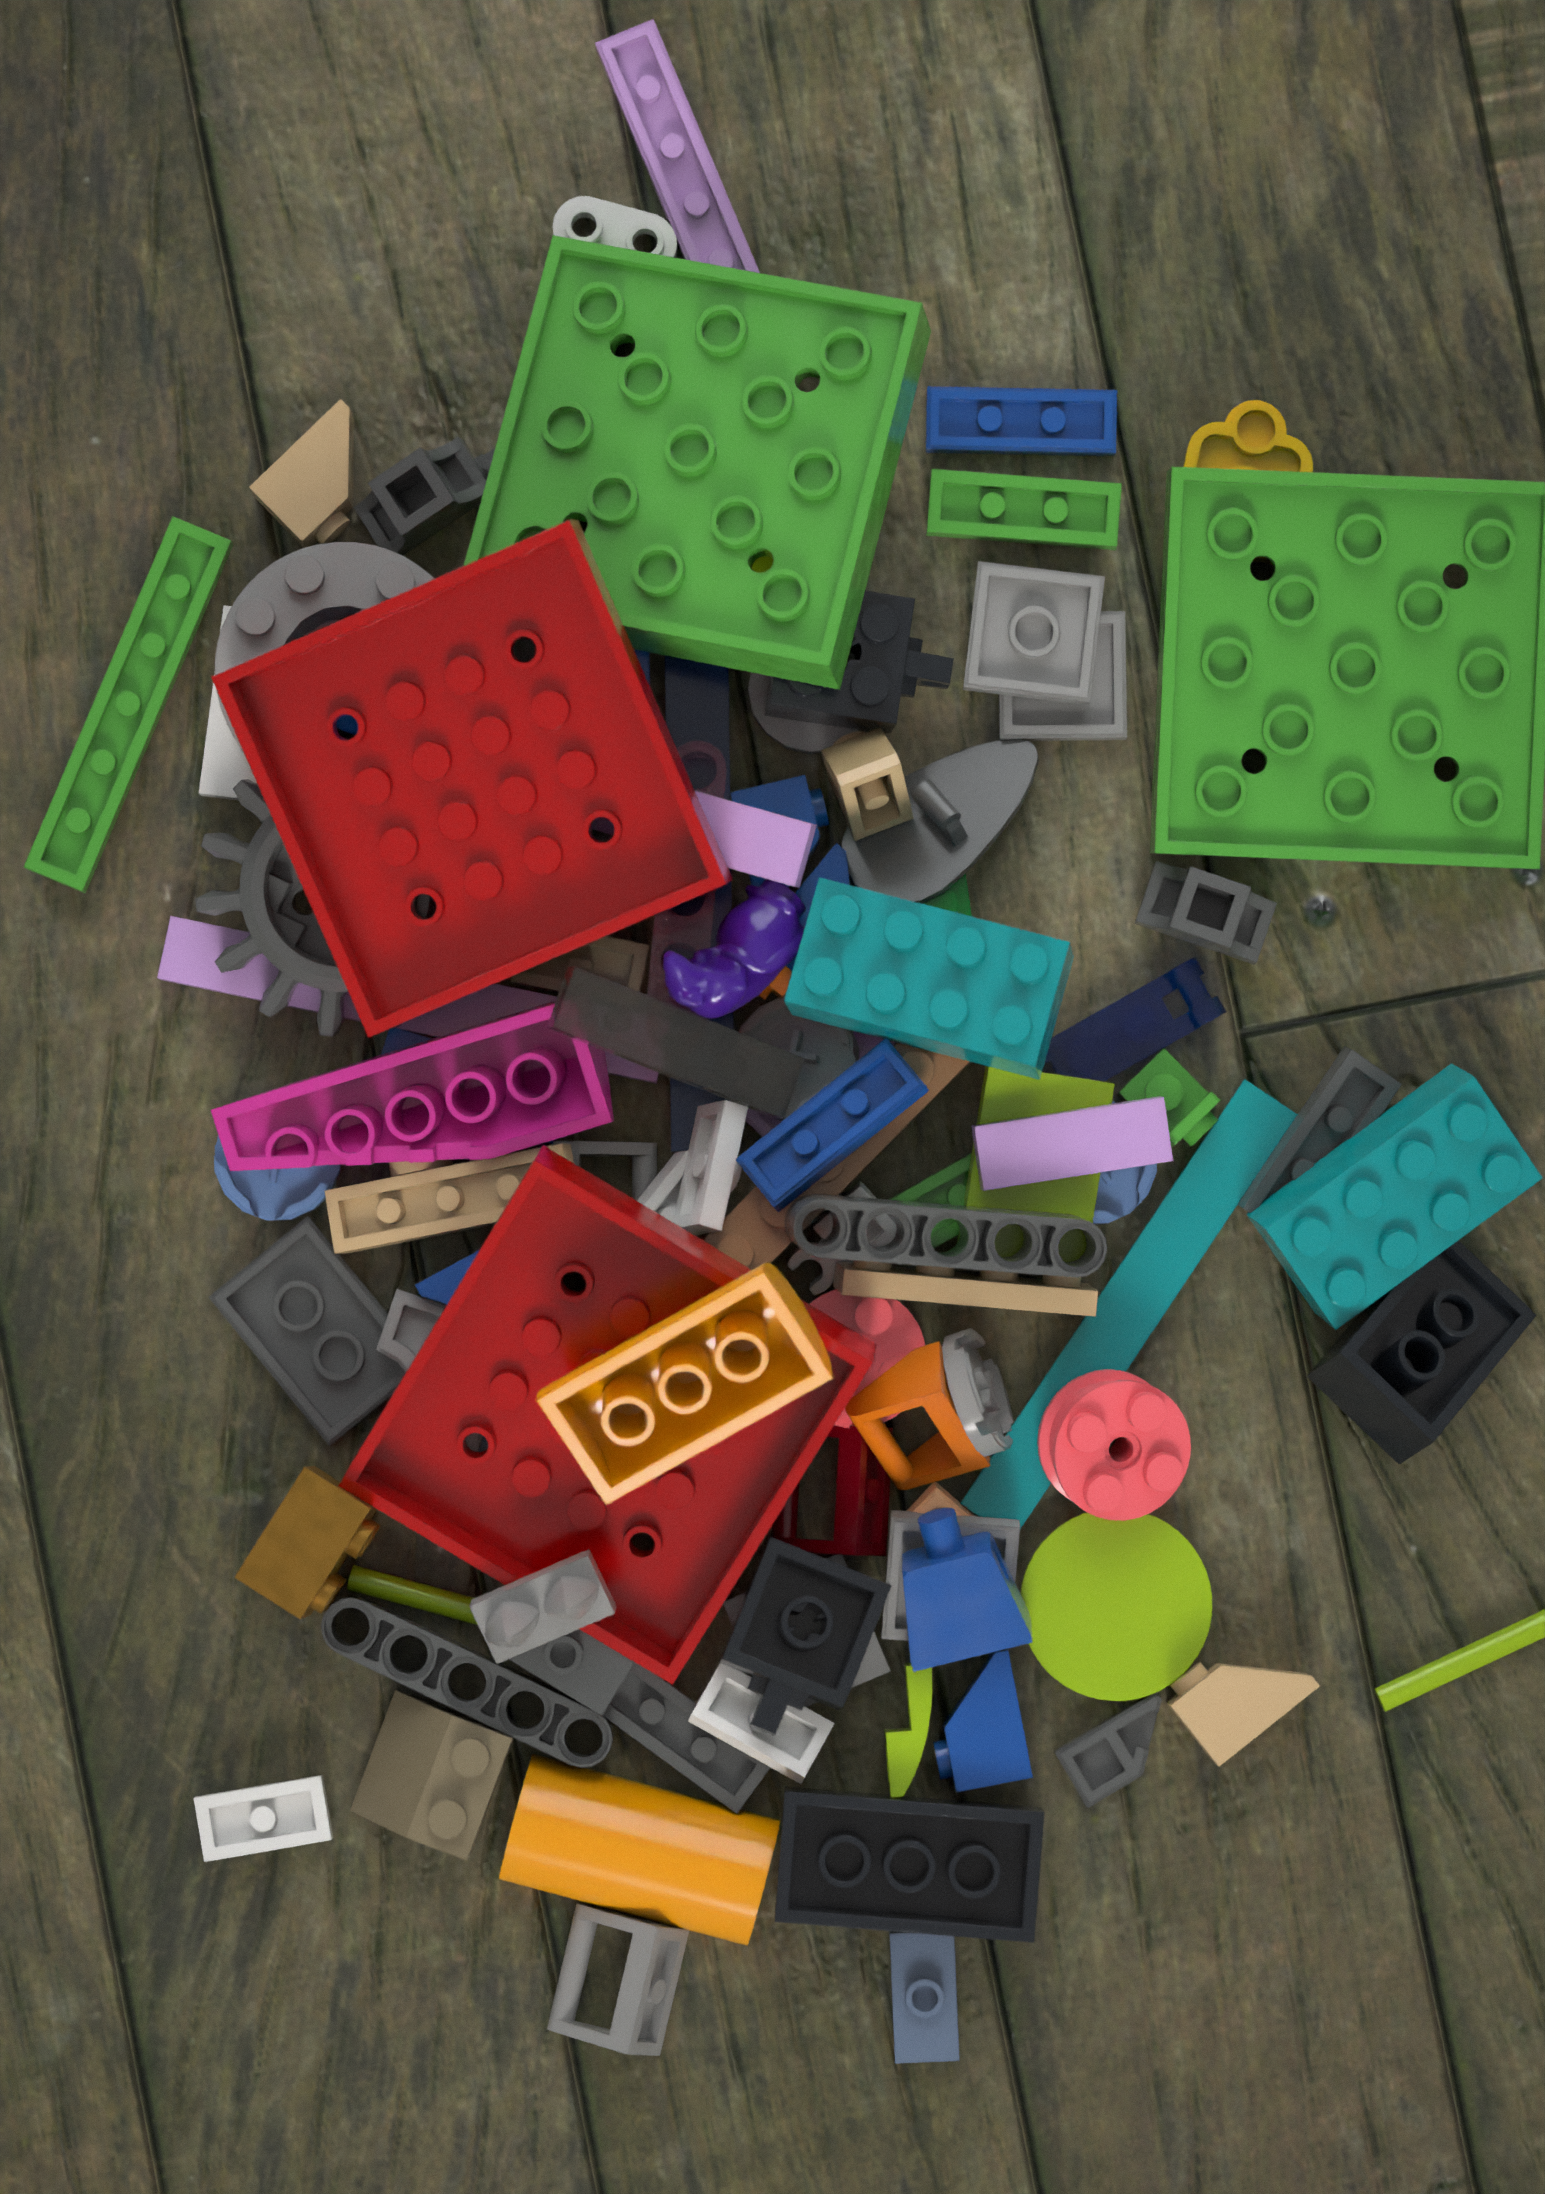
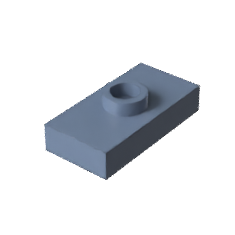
M889 1931L895 2064L959 2061L954 1936Z

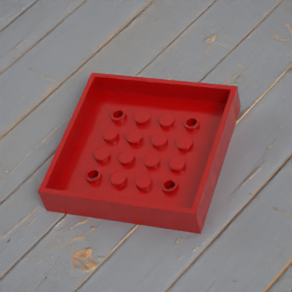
M578 520L565 521L211 677L368 1038L723 886L733 879ZM521 637L530 638L536 645V654L529 662L518 660L514 654V644ZM344 714L351 715L358 723V732L352 739L342 738L336 729L338 719ZM605 817L613 823L614 835L609 841L602 842L593 836L591 826L596 818ZM427 894L435 900L436 912L431 918H423L416 913L414 902L418 895Z
M542 1145L338 1486L504 1585L590 1549L617 1607L615 1614L584 1626L580 1630L673 1685L873 1364L877 1344L800 1299L826 1348L832 1366L833 1378L606 1505L537 1402L538 1391L752 1270ZM568 1272H578L584 1276L586 1287L580 1291H572L565 1286L563 1276ZM472 1433L483 1435L488 1442V1448L481 1452L471 1450L466 1444V1436ZM636 1533H647L653 1538L655 1546L649 1550H639L633 1545L631 1537Z

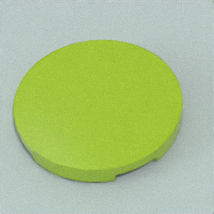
M1085 1512L1069 1519L1052 1531L1036 1548L1027 1564L1020 1587V1594L1029 1611L1032 1623L1033 1642L1028 1644L1036 1659L1053 1678L1067 1688L1084 1696L1099 1700L1127 1701L1152 1695L1171 1685L1189 1669L1198 1657L1206 1641L1211 1624L1212 1592L1207 1571L1201 1558L1190 1542L1178 1530L1150 1514L1131 1520L1114 1521L1099 1518Z

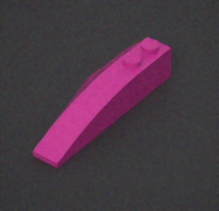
M586 991L211 1109L230 1171L309 1168L312 1166L346 1164V1166L372 1165L373 1163L407 1161L409 1163L449 1159H492L614 1121L606 1054Z

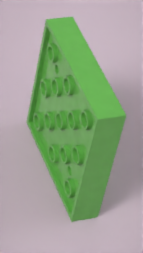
M553 235L464 566L565 521H584L588 523L587 529L584 532L585 538L633 649L840 690L931 334L923 304L921 302ZM623 343L635 344V349L629 356H615V351L619 345ZM816 377L820 380L818 387L813 391L803 392L798 389L799 384L805 378ZM758 558H772L774 560L773 565L768 571L757 573L752 570V565Z
M1171 467L1166 473L1150 853L1540 869L1545 772V482ZM1265 557L1272 562L1274 570L1269 580L1259 581L1252 576L1250 565L1254 558ZM1448 565H1457L1465 573V582L1459 589H1452L1443 581V572ZM1249 749L1259 750L1265 758L1263 769L1256 774L1248 773L1241 763L1243 754ZM1441 757L1452 759L1456 765V774L1448 782L1439 780L1434 773V765Z

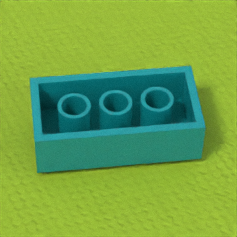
M819 877L784 1002L794 1016L882 1039L887 1038L889 1041L1040 1080L1074 954L1069 941Z
M1451 1063L1381 1114L1379 1118L1355 1136L1347 1139L1317 1161L1312 1168L1297 1179L1291 1180L1265 1199L1254 1211L1246 1213V1215L1314 1313L1337 1330L1540 1181L1542 1176L1476 1078Z

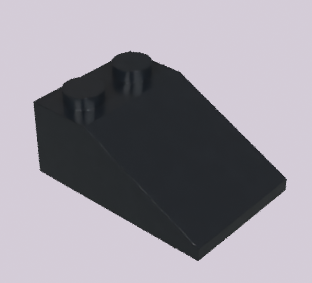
M1458 1240L1369 1305L1342 1333L1307 1377L1400 1465L1438 1438L1537 1315Z

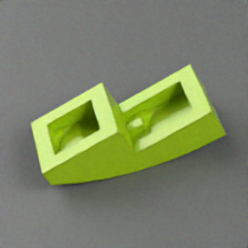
M904 1663L909 1727L884 1729L888 1785L891 1798L904 1797L915 1776L923 1754L931 1716L932 1667L913 1672L911 1663Z

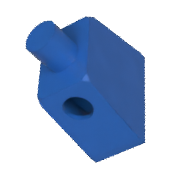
M939 1508L921 1515L917 1521L924 1546L908 1550L902 1554L904 1597L910 1660L913 1672L1032 1643V1623L1029 1611L992 1534L983 1531L962 1537L956 1512L953 1508Z

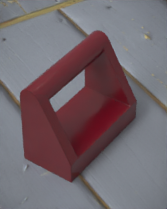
M834 1425L827 1436L839 1438L834 1540L797 1538L800 1481L772 1524L771 1537L811 1553L886 1556L890 1477L855 1426L850 1425L849 1428ZM888 1428L893 1436V1428Z

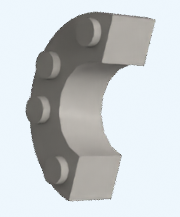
M331 542L317 544L292 552L262 570L247 584L235 600L227 614L218 639L215 656V675L299 639L327 621L342 620L429 582L434 578L406 557L371 544ZM217 692L220 708L225 718V721L233 737L235 738L237 744L239 745L241 751L243 752L239 740L235 734V731L232 727V724L228 718V715Z

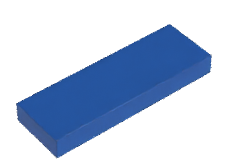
M927 386L925 453L1115 456L1117 390Z
M885 1038L735 1160L775 1210L780 1212L929 1090L890 1041Z

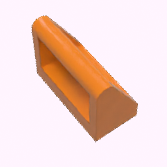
M939 1341L912 1350L852 1397L845 1407L847 1415L899 1490L912 1489L990 1466V1455L984 1457L975 1449L956 1412L944 1369L942 1345ZM923 1406L939 1432L909 1456H906L881 1418Z

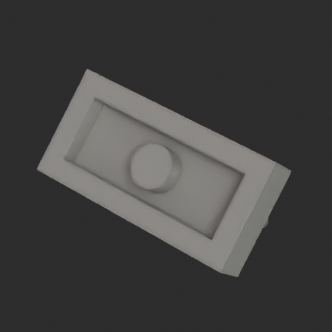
M590 1549L474 1598L471 1600L469 1607L496 1664L615 1614L617 1606Z

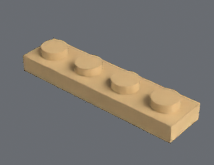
M560 1143L546 1146L574 1163L571 1144ZM540 1148L505 1154L492 1159H480L325 1190L334 1254H347L495 1225Z
M853 1260V1263L837 1261L835 1263L833 1287L841 1295L1096 1317L1098 1290L1088 1283H1081V1277L1043 1275L1042 1279L1018 1277V1273L980 1270V1273L976 1274L955 1272V1268L917 1265L916 1268L891 1266L892 1263Z

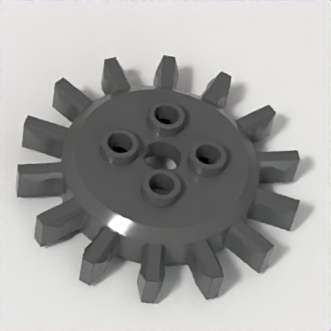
M242 779L233 790L241 805L253 812L259 818L262 825L250 843L241 841L229 833H207L204 835L201 847L215 857L236 861L242 865L240 889L236 891L212 890L196 898L197 912L217 916L229 911H242L250 932L249 936L240 943L226 947L215 961V964L221 973L244 968L253 958L263 953L279 969V972L274 982L264 992L259 1011L268 1017L277 1015L289 1005L292 994L299 983L320 989L321 1003L317 1014L319 1034L333 1037L338 1035L345 1019L344 996L348 990L314 912L309 915L303 914L296 906V897L304 889L258 784L249 779ZM420 894L414 902L415 911L423 918H431L436 912V902L430 895Z

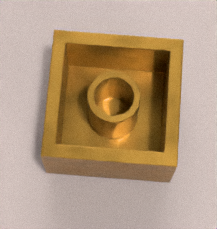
M306 1466L303 1468L234 1577L299 1619L310 1616L314 1610L320 1614L323 1611H327L347 1579L337 1574L347 1557L350 1555L355 1559L358 1556L361 1558L381 1527V1524L372 1519L378 1509L339 1487L340 1481L316 1466Z

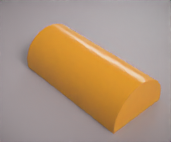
M766 1262L542 1388L537 1393V1402L607 1505L831 1380L833 1372L823 1341L803 1303L781 1272L774 1265Z
M532 1754L511 1826L499 1879L748 1946L781 1820L742 1809L736 1814L723 1804Z

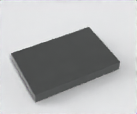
M309 1216L209 1296V1299L329 1446L333 1445L388 1400L405 1374V1371L398 1362L376 1350L388 1316L387 1311L340 1254H334L333 1245Z

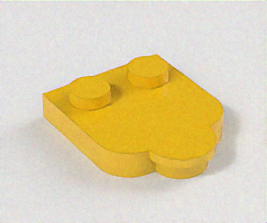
M1250 400L1234 407L1228 414L1225 422H1212L1199 428L1190 439L1183 467L1313 472V460L1310 451L1302 441L1293 436L1286 435L1285 420L1273 405L1260 400ZM1256 557L1253 559V561L1272 564V562L1265 557Z

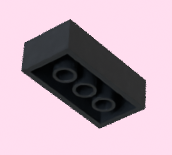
M785 1786L774 1914L775 1922L1034 1943L1044 1811L1041 1807L911 1796L891 1798L890 1795Z

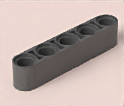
M810 1194L795 1200L788 1208L784 1220L785 1231L790 1241L807 1254L819 1258L1063 1277H1084L1098 1270L1104 1262L1107 1253L1106 1239L1101 1229L1081 1217L1063 1213ZM815 1209H827L833 1219L831 1233L820 1242L812 1243L806 1241L802 1232L804 1218ZM879 1214H891L896 1221L897 1227L894 1239L884 1247H872L867 1240L866 1230L868 1224ZM952 1218L956 1220L960 1228L958 1243L947 1252H936L931 1244L930 1236L932 1229L938 1222L944 1219ZM1008 1224H1018L1023 1232L1024 1240L1022 1247L1016 1254L1010 1257H1000L995 1250L994 1241L996 1234L1002 1227ZM1071 1229H1081L1086 1237L1087 1245L1085 1252L1079 1259L1073 1262L1062 1261L1058 1250L1060 1239Z
M358 1596L340 1599L330 1605L323 1615L321 1623L322 1637L328 1647L336 1653L570 1765L581 1768L594 1766L605 1758L612 1747L614 1739L613 1725L603 1715H599L562 1691L503 1663L496 1664L494 1659L369 1599ZM345 1608L359 1609L365 1613L369 1620L370 1628L368 1635L361 1643H346L336 1632V1618ZM407 1635L418 1637L427 1647V1661L419 1671H406L396 1664L393 1657V1648L400 1637ZM470 1663L478 1666L483 1671L486 1678V1686L481 1696L475 1699H465L454 1692L450 1679L456 1666ZM521 1691H529L540 1697L544 1704V1715L538 1724L524 1727L512 1720L509 1715L508 1706L514 1694ZM578 1719H588L599 1726L602 1731L603 1741L597 1751L584 1755L570 1748L566 1732L572 1722Z

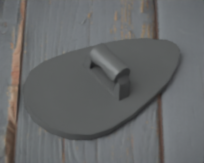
M1024 739L988 742L958 751L905 776L904 779L914 819L854 841L847 825L842 839V848L846 850L848 873L855 887L921 904L945 893L977 863L1021 808L1033 784L1039 763V756L1035 746Z

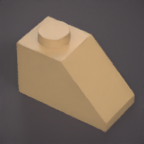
M340 399L249 487L254 498L303 548L314 546L317 542L319 544L333 542L350 523V520L345 516L353 508L354 418L350 408Z
M881 727L867 733L857 731L846 734L835 741L833 746L821 750L829 781L854 841L914 819L901 762Z
M1199 1662L1170 1685L1176 1692V1695L1166 1703L1210 1759L1220 1767L1320 1687V1685L1313 1676L1307 1673L1215 1663L1207 1670Z

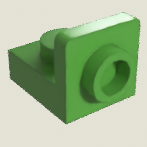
M1165 1048L1117 1094L1124 1102L1158 1096L1164 1097L1171 1148L1182 1138L1192 1147L1218 1121L1210 1110L1220 1099L1212 1091L1208 1093Z

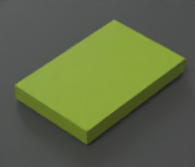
M985 1066L976 1125L1112 1104L1115 1084L1042 1072L1041 1078L1038 1080ZM973 1141L963 1206L1071 1214L1093 1223L1101 1172L984 1191L980 1189ZM1008 1224L1002 1227L996 1234L994 1241L995 1250L1000 1257H1010L1016 1254L1022 1247L1024 1240L1023 1232L1018 1224ZM1071 1229L1060 1239L1058 1250L1062 1261L1073 1262L1079 1259L1085 1252L1087 1245L1086 1237L1081 1229Z

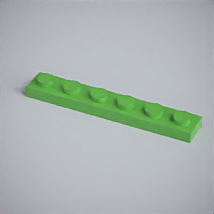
M172 516L25 862L24 868L86 894L234 545L231 540Z

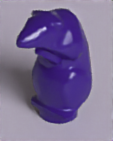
M765 879L759 887L747 885L745 891L748 899L728 912L720 923L716 935L717 946L699 949L694 953L693 958L689 959L673 951L665 953L663 962L665 984L668 987V994L680 1005L689 1007L693 1012L704 1018L712 1019L724 1016L758 996L785 966L797 956L805 929L800 924V917L804 914L806 908L801 899L782 883Z

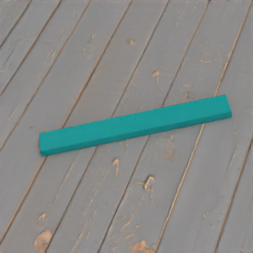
M1246 1079L1241 1082L1217 1118L1218 1121L1211 1127L1099 1294L1096 1317L1085 1316L1012 1424V1431L1006 1433L1005 1436L1010 1435L1013 1439L1011 1448L991 1455L990 1466L981 1470L960 1504L979 1517L1020 1520V1529L1022 1528L1051 1484L1042 1469L1037 1447L1039 1425L1049 1402L1063 1386L1085 1373L1103 1369L1127 1371L1298 1114Z

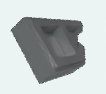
M1157 1692L1140 1699L1054 1751L1087 1808L1143 1775L1157 1713L1162 1701Z

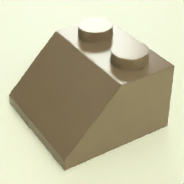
M396 1689L350 1811L405 1838L467 1861L474 1848L514 1737L474 1718Z

